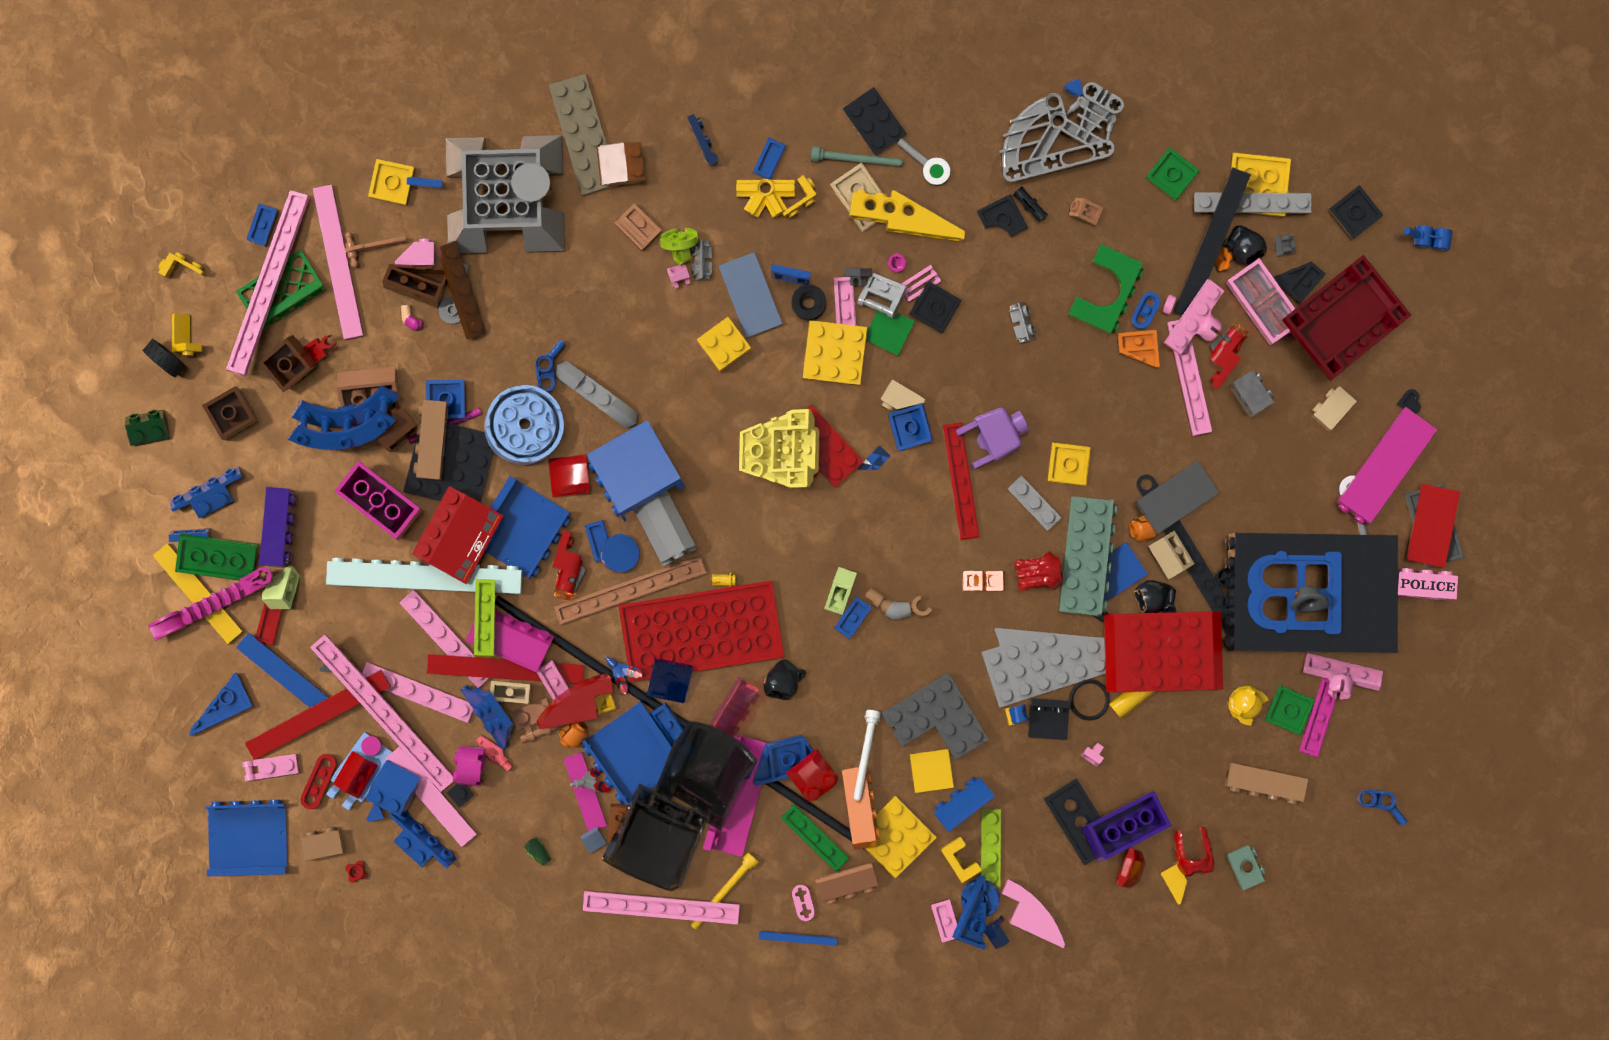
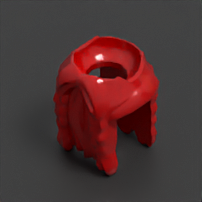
M1047 551L1043 558L1015 561V568L1018 569L1016 576L1019 578L1018 581H1020L1017 586L1022 591L1040 587H1049L1052 590H1056L1063 582L1060 558L1051 551Z
M1205 827L1200 828L1204 859L1192 861L1186 859L1181 830H1178L1174 835L1177 866L1184 876L1191 877L1194 873L1205 874L1211 873L1214 870L1213 849Z

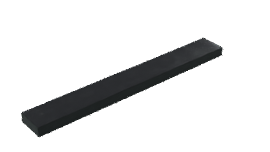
M1232 167L1174 308L1175 313L1184 314L1203 284L1209 278L1251 174Z

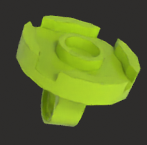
M685 228V232H678V229H672L663 233L660 238L661 247L665 250H672L673 258L678 265L690 261L689 248L699 242L697 231L690 228Z

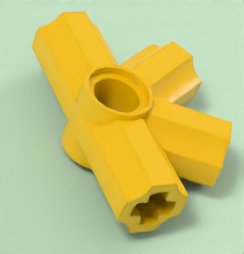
M737 180V197H751L744 208L751 215L759 218L766 206L771 216L775 218L787 210L781 197H795V180ZM769 184L771 186L770 192L762 193V185Z

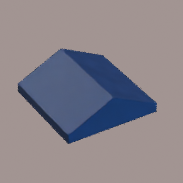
M426 380V400L449 403L447 420L465 418V380Z
M924 403L888 414L898 451L934 441Z

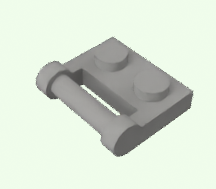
M872 272V276H869L857 304L873 308L893 319L907 287ZM869 293L892 302L891 306L888 307L868 299Z

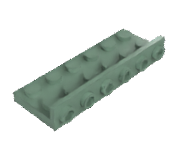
M1071 496L1059 612L1102 617V612H1106L1107 600H1104V593H1108L1109 581H1106V573L1110 574L1111 562H1108V554L1113 553V543H1110V535L1115 534V524L1112 523V516L1117 515V504H1114V499L1102 500Z

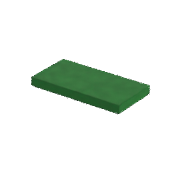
M180 533L175 572L240 581L241 578L254 572L258 544Z

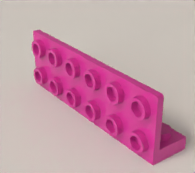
M738 734L733 736L727 766L703 849L708 851L715 849L740 857L743 856L762 786H755L753 778L766 742Z

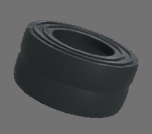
M803 285L792 296V309L803 320L817 319L826 308L825 294L815 285ZM807 297L814 299L815 303L811 308L803 305V301Z

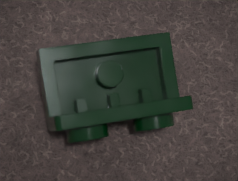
M154 409L144 414L134 413L125 418V429L130 446L169 438L164 420V410L158 411Z

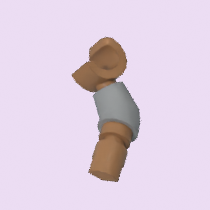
M872 587L866 594V597L873 601L872 605L877 608L881 607V611L885 613V616L893 620L909 617L911 613L917 618H926L933 609L930 607L926 611H919L916 604L921 602V595L917 596L912 604H909V602L886 600L883 594Z

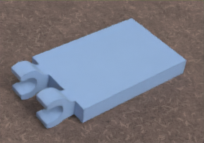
M365 732L351 751L358 753L378 766L359 799L350 795L345 800L342 806L347 810L352 808L356 800L364 801L374 779L386 762L385 758L392 753V751L381 744V750L378 754L374 756L366 755L361 749L362 741L369 737ZM351 751L349 752V754L347 755V757L344 759V761L342 762V764L339 766V768L336 770V772L334 773V775L331 777L330 780H331L332 782L335 781V779H336V777L338 776L340 770L342 769L344 763L346 762L347 758L349 757ZM333 785L326 795L334 799L340 789Z

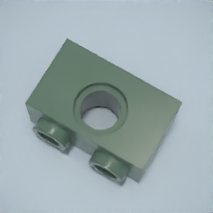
M1245 845L1226 854L1241 890L1244 891L1265 881L1263 878L1266 876L1262 865H1257L1255 859L1258 856L1253 847L1250 848L1249 845ZM1246 861L1252 864V869L1249 872L1242 870V864Z

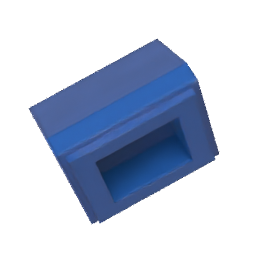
M1080 79L1065 84L1064 91L1076 98L1082 96Z
M374 804L367 817V821L371 822L386 818L382 808Z

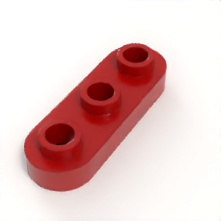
M323 754L317 759L301 795L300 801L304 808L315 809L320 805L337 765L336 759L332 755ZM325 760L330 761V766L328 768H326L323 764ZM317 778L322 779L321 785L316 784ZM309 796L314 797L315 800L313 803L308 802Z

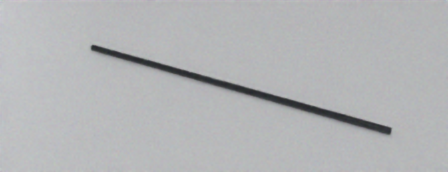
M498 595L496 597L495 605L519 621L529 623L539 630L547 631L554 636L552 643L600 675L608 673L612 683L616 685L612 670ZM627 681V693L653 710L663 705ZM673 711L689 734L725 758H729L730 749ZM779 781L766 784L852 842L850 828Z

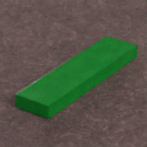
M795 804L781 817L835 872L850 859Z

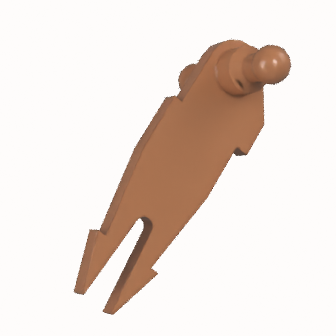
M347 232L345 234L347 239L345 253L351 259V266L356 268L358 266L356 259L358 251L404 242L406 237L355 245V242L352 240V233Z

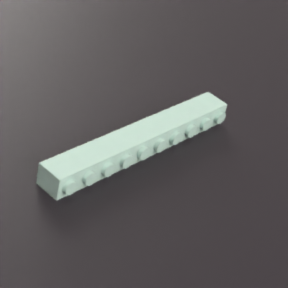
M333 558L332 561H327L326 585L475 592L476 579H495V593L522 594L523 571L519 570L518 566H507V570L499 569L497 565H488L487 569L480 568V565H477L466 585L431 565L422 566V562L410 561V565H402V561H391V564H383V560H371V563H364V559H352V562H344V558Z

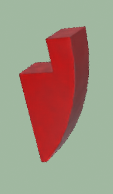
M608 673L597 675L581 681L564 691L546 707L536 720L539 729L597 719L594 696L613 693L611 677Z

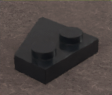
M1311 261L1276 275L1273 278L1283 290L1298 303H1301L1326 273Z

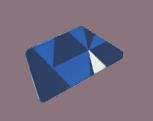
M878 446L858 467V470H878L890 455L881 446Z

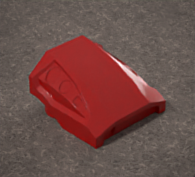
M587 454L548 459L552 498L591 493Z
M1132 848L1126 849L1122 868H1120L1116 878V885L1128 889L1140 882L1146 865L1142 852Z

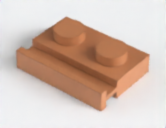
M635 203L615 222V225L642 251L662 232Z

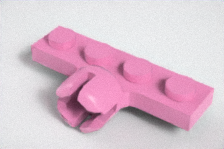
M1207 279L1164 344L1176 353L1182 354L1195 334H1198L1206 341L1214 340L1218 335L1213 331L1217 330L1220 332L1222 323L1211 315V310L1224 290Z
M1310 653L1306 654L1303 673L1327 678L1329 680L1328 693L1333 699H1336L1337 692H1340L1339 700L1350 698L1353 685L1379 691L1383 671Z

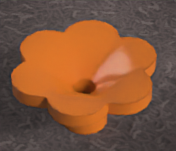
M1226 247L1220 249L1214 265L1217 266L1218 271H1224L1231 267L1232 254L1228 252Z

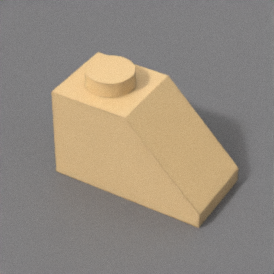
M893 379L880 399L883 402L882 406L889 411L893 409L896 411L924 403L926 400Z

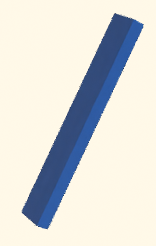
M247 633L236 647L309 708L328 698L326 694L252 634Z

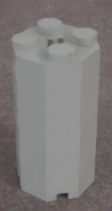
M668 491L661 493L634 509L663 567L672 563L673 558L675 561H678L686 556L685 552L690 554L698 549Z

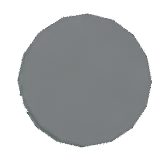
M523 164L512 175L511 185L513 192L524 202L533 203L540 201L550 190L549 174L538 164Z

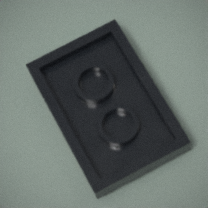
M874 87L842 108L874 156L879 155L907 135Z

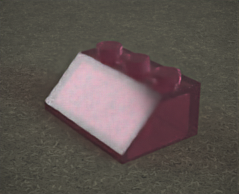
M738 677L708 728L728 740L730 736L733 737L740 729L737 727L740 720L745 721L750 712L747 710L751 703L754 705L760 696L757 693L759 689Z

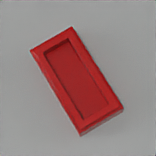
M264 603L255 638L264 644L274 646L283 609H270Z

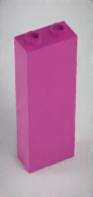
M1407 407L1403 408L1337 500L1338 508L1346 514L1351 513L1354 515V519L1361 525H1369L1437 429Z

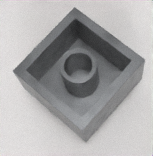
M1253 370L1230 385L1231 390L1250 418L1274 403L1272 392L1268 388H1264L1262 377L1258 372L1254 373Z

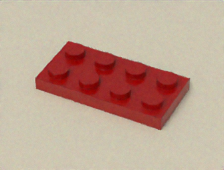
M810 405L806 409L812 411L815 419L814 427L819 429V471L834 487H837L864 461L821 414Z

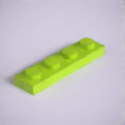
M476 579L474 657H494L495 579Z
M981 809V875L986 877L985 880L992 882L996 887H1000L1001 809Z

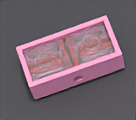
M1260 258L1227 280L1226 285L1270 346L1290 333L1282 319L1295 308Z

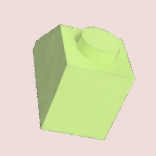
M287 566L273 577L271 584L265 587L262 593V600L270 609H291L300 574L293 566Z
M838 567L824 609L843 615L857 573Z

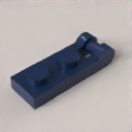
M694 114L687 116L707 164L711 167L718 164V157L709 148L712 143L708 135H703L701 129L704 126L700 117L696 118Z

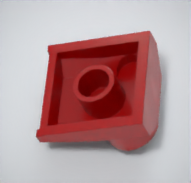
M817 749L789 771L785 772L807 801L817 800L834 787L838 781V776Z

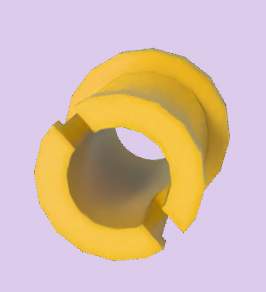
M732 573L712 574V586H736V575Z

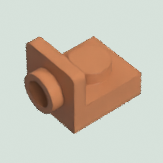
M1076 198L1070 206L1071 211L1069 215L1091 225H1097L1103 207L1085 198Z

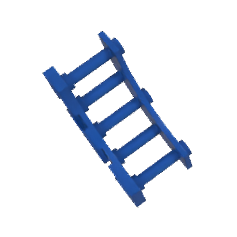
M381 385L363 403L356 406L353 404L338 407V409H326L324 406L314 405L301 400L291 417L300 421V424L296 426L288 440L305 447L322 450L348 449L365 444L383 434L395 422L396 418L388 415L387 409L398 399V393ZM307 424L320 426L321 431L309 429ZM361 424L357 427L351 428V426ZM329 427H343V431L329 432Z

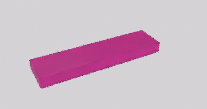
M1323 677L1299 752L1317 758L1336 699H1333L1328 693L1329 680Z
M582 752L563 758L571 783L574 780L581 779L588 772ZM573 786L587 830L590 831L595 827L599 829L607 826L596 792L584 786L577 788Z

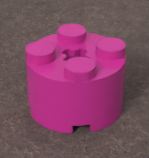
M462 745L458 747L454 757V764H457L456 771L453 773V782L459 785L481 787L483 779H480V775L484 774L485 748Z

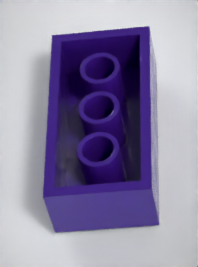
M266 487L259 565L286 568L292 562V553L289 552L290 545H293L294 541L291 525H295L293 506L297 504V495L291 489Z
M1152 791L1081 828L1098 862H1101L1172 825L1155 792Z

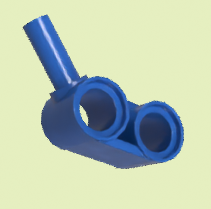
M1417 225L1416 230L1406 227L1404 234L1414 237L1415 246L1450 250L1453 230L1445 228L1433 230L1434 228L1430 226Z
M561 340L556 343L548 354L539 356L535 362L538 387L548 393L553 392L556 388L554 358L565 346V343ZM548 360L550 362L549 368L541 369L539 366L540 362ZM544 379L552 381L550 388L544 389L542 387Z
M1367 789L1358 793L1357 801L1361 806L1386 809L1392 813L1401 826L1408 822L1396 807V797L1393 793ZM1365 793H1369L1372 797L1371 802L1365 804L1362 800V796ZM1385 795L1391 798V803L1388 806L1382 804V797Z

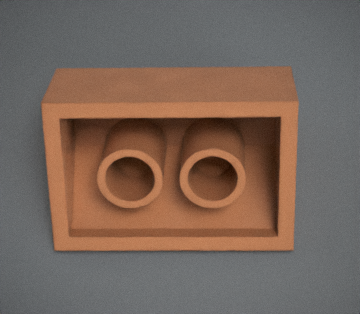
M395 366L338 372L337 391L340 406L359 405L374 394L382 385L398 393V399L387 409V412H391L396 407L400 409Z
M872 863L815 879L821 901H826V904L838 901L837 897L845 896V899L857 896L856 892L861 890L864 893L874 891L875 886H878Z

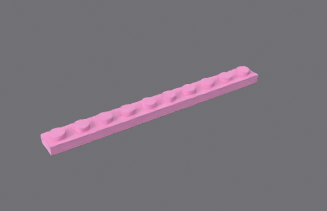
M291 190L289 192L226 368L229 372L243 376L247 375L310 198L308 195Z
M326 634L310 647L440 792L453 782V774Z

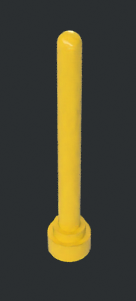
M748 852L743 857L742 866L711 902H721L748 869L755 868L760 862ZM693 921L692 928L698 929L704 921Z

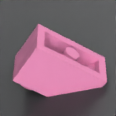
M419 239V242H414L395 261V264L435 267L436 244L431 242V239Z

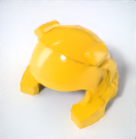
M1253 686L1239 687L1229 697V710L1232 717L1238 719L1241 724L1252 726L1254 721L1252 718L1259 714L1262 705H1265L1269 699L1262 691H1258Z

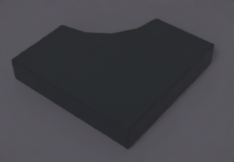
M1011 194L976 211L985 229L991 227L1001 228L1010 237L1028 229Z

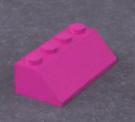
M495 610L494 654L537 673L549 652L554 636L545 630H539L531 626L529 623L514 619L511 615ZM475 621L466 638V642L474 645Z

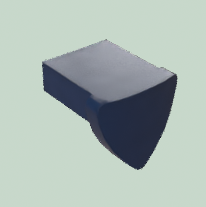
M1002 915L988 924L986 931H984L995 949L1005 946L1010 942L999 926L1005 920Z

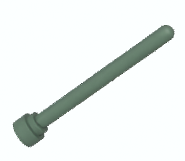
M812 146L811 161L814 162L832 159L899 167L904 164L902 159L823 151L824 149H820L819 146Z

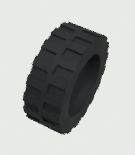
M153 338L142 350L154 363L174 378L185 367L180 359Z

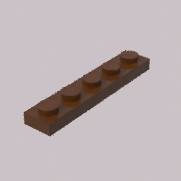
M451 241L436 247L466 339L486 333L457 242Z

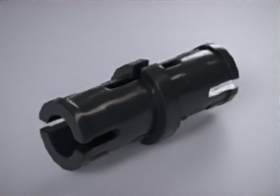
M1023 186L1014 192L1013 195L1025 206L1024 209L1029 211L1039 223L1048 216L1038 205L1037 199H1033Z

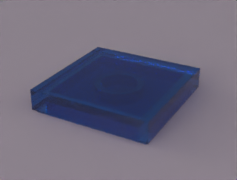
M655 658L646 696L684 703L693 666Z

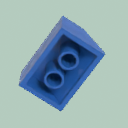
M973 777L965 783L967 786L962 791L957 789L950 795L951 800L947 803L942 801L934 807L936 809L934 815L947 832H950L995 797L980 777L978 779Z

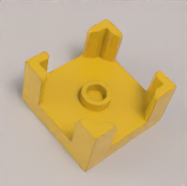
M959 836L940 848L959 880L963 883L982 871V869L976 862L962 869L961 866L964 865L958 855H953L965 847L964 841Z

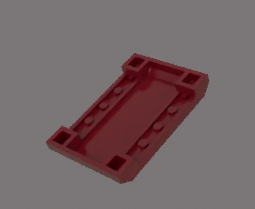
M1362 255L1284 317L1282 321L1329 381H1331L1412 315L1368 259Z

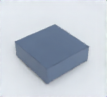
M597 827L580 836L589 853L607 844Z

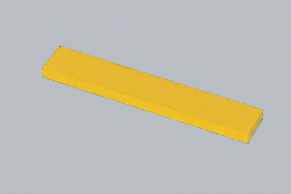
M168 543L153 555L192 603H197L202 598L211 596V593L196 575L175 572L177 553ZM224 608L213 612L214 614L205 616L207 621L227 644L231 643L243 632Z

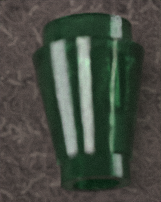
M533 837L523 846L525 852L542 866L551 860L540 839L537 840L536 837Z

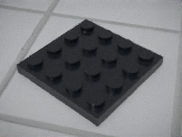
M447 423L442 480L416 478L413 469L414 463L418 462V454H415L414 447L403 492L441 501L450 486L481 503L494 453L487 442L485 432ZM417 435L416 443H419L420 435Z

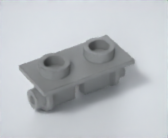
M698 240L699 242L691 248L692 256H694L692 275H694V280L702 278L703 280H710V276H712V262H705V259L712 258V245L710 241Z
M1018 302L1011 305L1009 312L1012 323L1020 322V325L1014 327L1017 340L1020 343L1027 342V340H1036V330L1034 325L1031 324L1029 317L1031 316L1029 306L1026 305V302Z

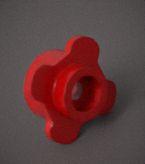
M357 861L353 865H346L345 870L348 872L349 882L355 883L358 879H366L367 873L364 872V863L362 861Z

